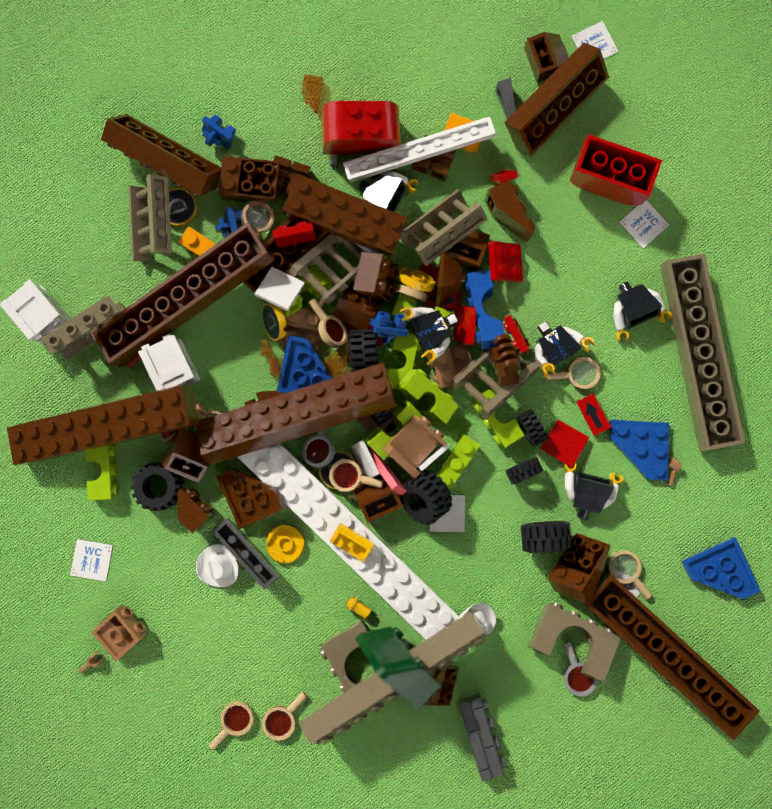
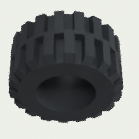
M374 329L351 330L349 333L351 371L354 372L379 364L377 337Z
M162 462L149 463L142 466L141 470L136 471L135 474L137 476L132 478L134 485H131V490L134 489L132 496L137 498L135 502L138 505L141 504L142 508L149 509V511H161L169 509L178 503V491L182 488V484H185L184 479L181 480L180 475L164 469ZM155 475H161L167 482V491L161 498L154 497L149 490V482Z
M421 471L416 479L412 477L403 484L407 492L400 495L401 503L404 505L403 507L408 512V515L416 522L419 521L422 525H430L450 511L452 507L451 501H453L450 489L447 488V484L442 481V478L437 477L435 473Z
M534 522L520 527L522 549L525 552L550 553L565 551L572 547L569 522Z

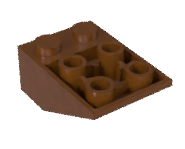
M223 156L218 194L223 200L231 201L275 200L280 162Z
M510 180L488 189L485 202L492 217L524 242H528L534 233L535 227L532 220H528L525 214L527 211L524 203L520 202L517 197L518 190L516 186L512 185Z
M576 533L572 538V547L564 551L548 577L553 590L588 604L598 587L611 545Z

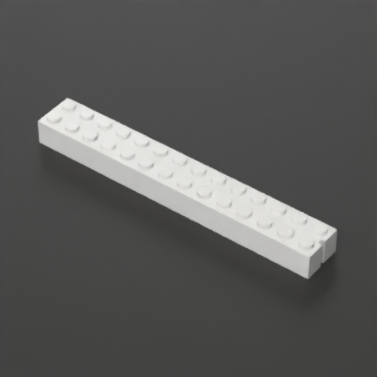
M282 443L238 456L259 479L278 489L284 503L425 640L458 619V613ZM340 523L374 542V546L364 562L329 542Z

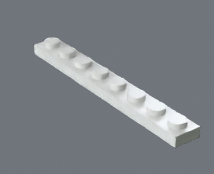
M489 116L345 162L343 165L348 181L351 183L496 137V133Z

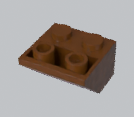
M544 32L529 37L526 40L524 50L536 82L548 79L568 59L559 34Z
M474 230L444 253L462 266L478 271L490 235Z
M362 252L353 290L364 296L390 302L394 293V281L398 276V265L383 254Z
M352 281L339 298L333 315L359 330L369 329L371 318H376L385 301L353 290L355 282Z
M184 428L177 430L161 457L164 469L197 483L200 482L209 466L208 462L201 455L198 434Z
M381 474L372 478L383 480L382 488L361 483L354 490L367 523L403 507L398 494L390 488Z
M180 488L178 491V520L191 533L198 532L216 515L213 512L214 507L207 501L204 503L199 498L201 495L194 488Z
M449 665L444 669L437 668L434 670L435 675L432 677L441 684V687L423 704L424 706H450L459 667Z

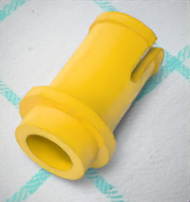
M351 597L346 604L348 610H352L363 617V619H366L371 612V608L358 601L357 597Z

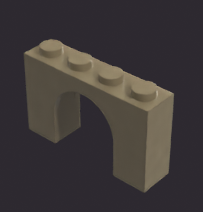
M558 603L545 604L528 648L544 656H550L560 632L567 627H575L585 634L589 644L588 655L580 673L598 682H604L621 637L616 636L612 629L598 627V623L593 620L587 619L585 621L581 619V615L570 610L567 612L563 610V606Z
M362 619L321 644L322 649H320L323 658L325 660L328 659L332 665L330 670L334 677L338 676L341 683L339 685L343 693L360 683V681L353 679L347 672L345 660L351 651L359 647L355 638L361 632L369 631Z

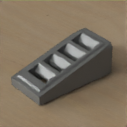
M511 77L499 81L495 89L507 119L515 112Z

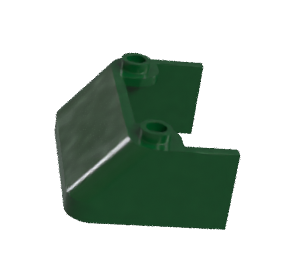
M390 626L361 632L355 639L377 675L419 710L441 687V684L424 669L426 664L418 656L414 658L408 652L413 648V645L403 637L404 634L398 627L392 628Z

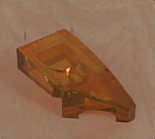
M304 75L302 85L303 101L313 108L315 114H318L323 77Z
M260 340L261 356L269 358L270 375L273 377L280 376L279 364L273 349L267 340Z
M349 340L323 360L332 378L338 375L351 362Z

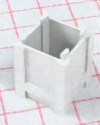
M31 279L0 303V306L28 340L38 341L42 345L44 344L43 336L71 319L46 288L42 285H36Z
M169 333L163 336L164 340L152 346L146 344L138 352L156 391L179 385L190 386L201 381L183 340L177 339L175 335L171 336Z

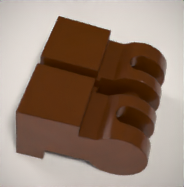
M456 150L412 163L411 169L427 175L431 168L430 176L446 182Z
M275 155L274 161L280 162L276 194L281 196L285 189L286 180H290L285 197L288 198L296 175L300 174L310 178L312 170L310 166L295 161L292 163L289 159Z
M508 334L498 335L494 339L495 347H491L490 358L494 370H496L495 373L499 386L519 384L520 378L517 371L520 369V363L517 360L511 337Z

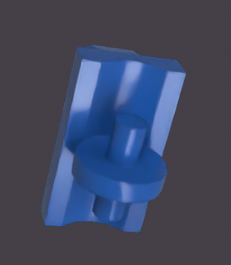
M216 114L211 118L205 116L202 119L203 127L201 130L203 132L202 135L206 138L205 144L209 147L213 144L217 146L222 145L229 150L232 147V140L236 136V129L231 125H228L225 129L220 127L222 120Z
M233 207L226 208L227 212L224 213V218L219 219L220 225L215 227L216 232H222L223 238H226L236 231V223H242V211H233Z
M379 311L376 319L371 318L370 325H373L377 337H382V341L385 344H389L390 340L396 339L397 336L407 337L409 333L406 328L407 320H402L405 317L404 314H396L394 321H389L390 315Z

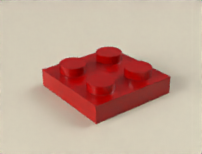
M306 221L299 222L293 227L280 226L277 227V230L272 231L278 248L316 240L312 223Z
M498 241L489 242L491 281L523 282L521 244Z
M509 315L505 317L504 321L506 323L503 326L508 334H512L514 338L512 343L516 351L526 353L532 350L515 316Z

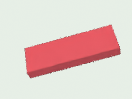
M368 446L367 449L379 473L390 488L399 495L407 492L387 463Z

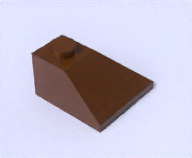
M445 253L440 254L435 306H440L458 293L460 285L464 284L465 281L462 265Z

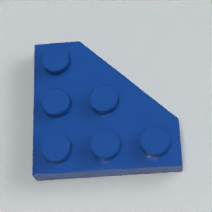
M289 335L277 391L288 393L332 379L331 374L310 340Z
M610 420L612 427L610 428L609 439L636 466L646 479L667 480L669 423Z
M736 537L727 539L681 560L689 579L742 599L761 591Z

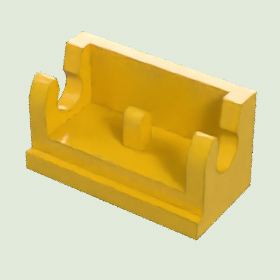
M342 523L339 524L329 541L362 562L365 561L374 546V542Z

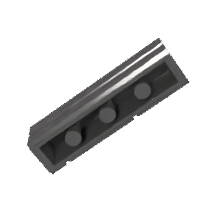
M226 518L212 531L217 538H220V542L239 563L246 567L248 573L264 590L281 575L230 518Z
M480 693L458 699L457 701L481 780L486 781L504 775L503 768L506 767L503 755L499 756L497 751L500 748L498 738L492 735L491 729H494L492 718H487L485 710L489 709L486 699H481Z

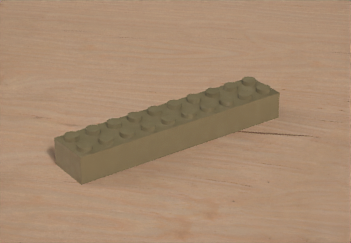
M705 253L667 260L660 267L669 310L672 313L671 319L699 451L744 444V435Z
M470 611L408 652L414 658L418 656L426 664L424 667L426 672L433 676L435 675L434 670L446 668L452 664L451 659L463 657L469 653L468 648L480 646L486 642L485 637L489 635L477 616ZM374 673L301 720L299 724L310 745H326L335 739L334 735L345 733L351 729V724L364 721L368 718L367 714L369 712L381 710L385 707L384 703L391 700L392 702L401 697V695L385 683L377 673Z

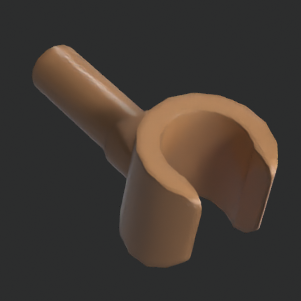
M670 458L668 467L672 471L668 485L673 486L675 475L681 468V462Z
M98 651L94 652L87 659V663L78 670L79 674H82L90 667H96L103 661L104 658L100 660L96 658L95 655Z

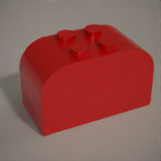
M334 101L322 107L323 155H370L401 145L399 106L394 102Z
M588 134L582 143L570 182L582 190L625 205L639 206L650 197L662 160Z

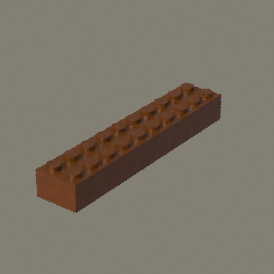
M247 222L94 330L92 334L108 364L121 368L139 355L138 352L142 350V346L156 344L163 339V336L179 328L276 259L259 231Z
M384 363L373 365L199 420L197 430L201 455L209 465L395 408L397 404Z
M179 385L6 428L14 466L32 464L199 425L192 386Z
M606 572L600 578L598 587L589 603L583 604L732 740H735L760 710L611 574Z

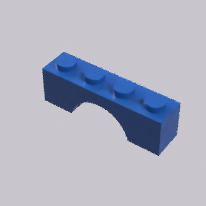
M490 270L467 273V281H464L465 292H469L470 298H467L468 307L476 308L475 326L477 332H475L476 343H480L481 350L495 347V337L505 334L502 320L490 317L482 307L484 301L493 295L494 286L491 281Z

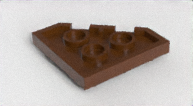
M236 468L216 476L239 529L287 508L278 489Z

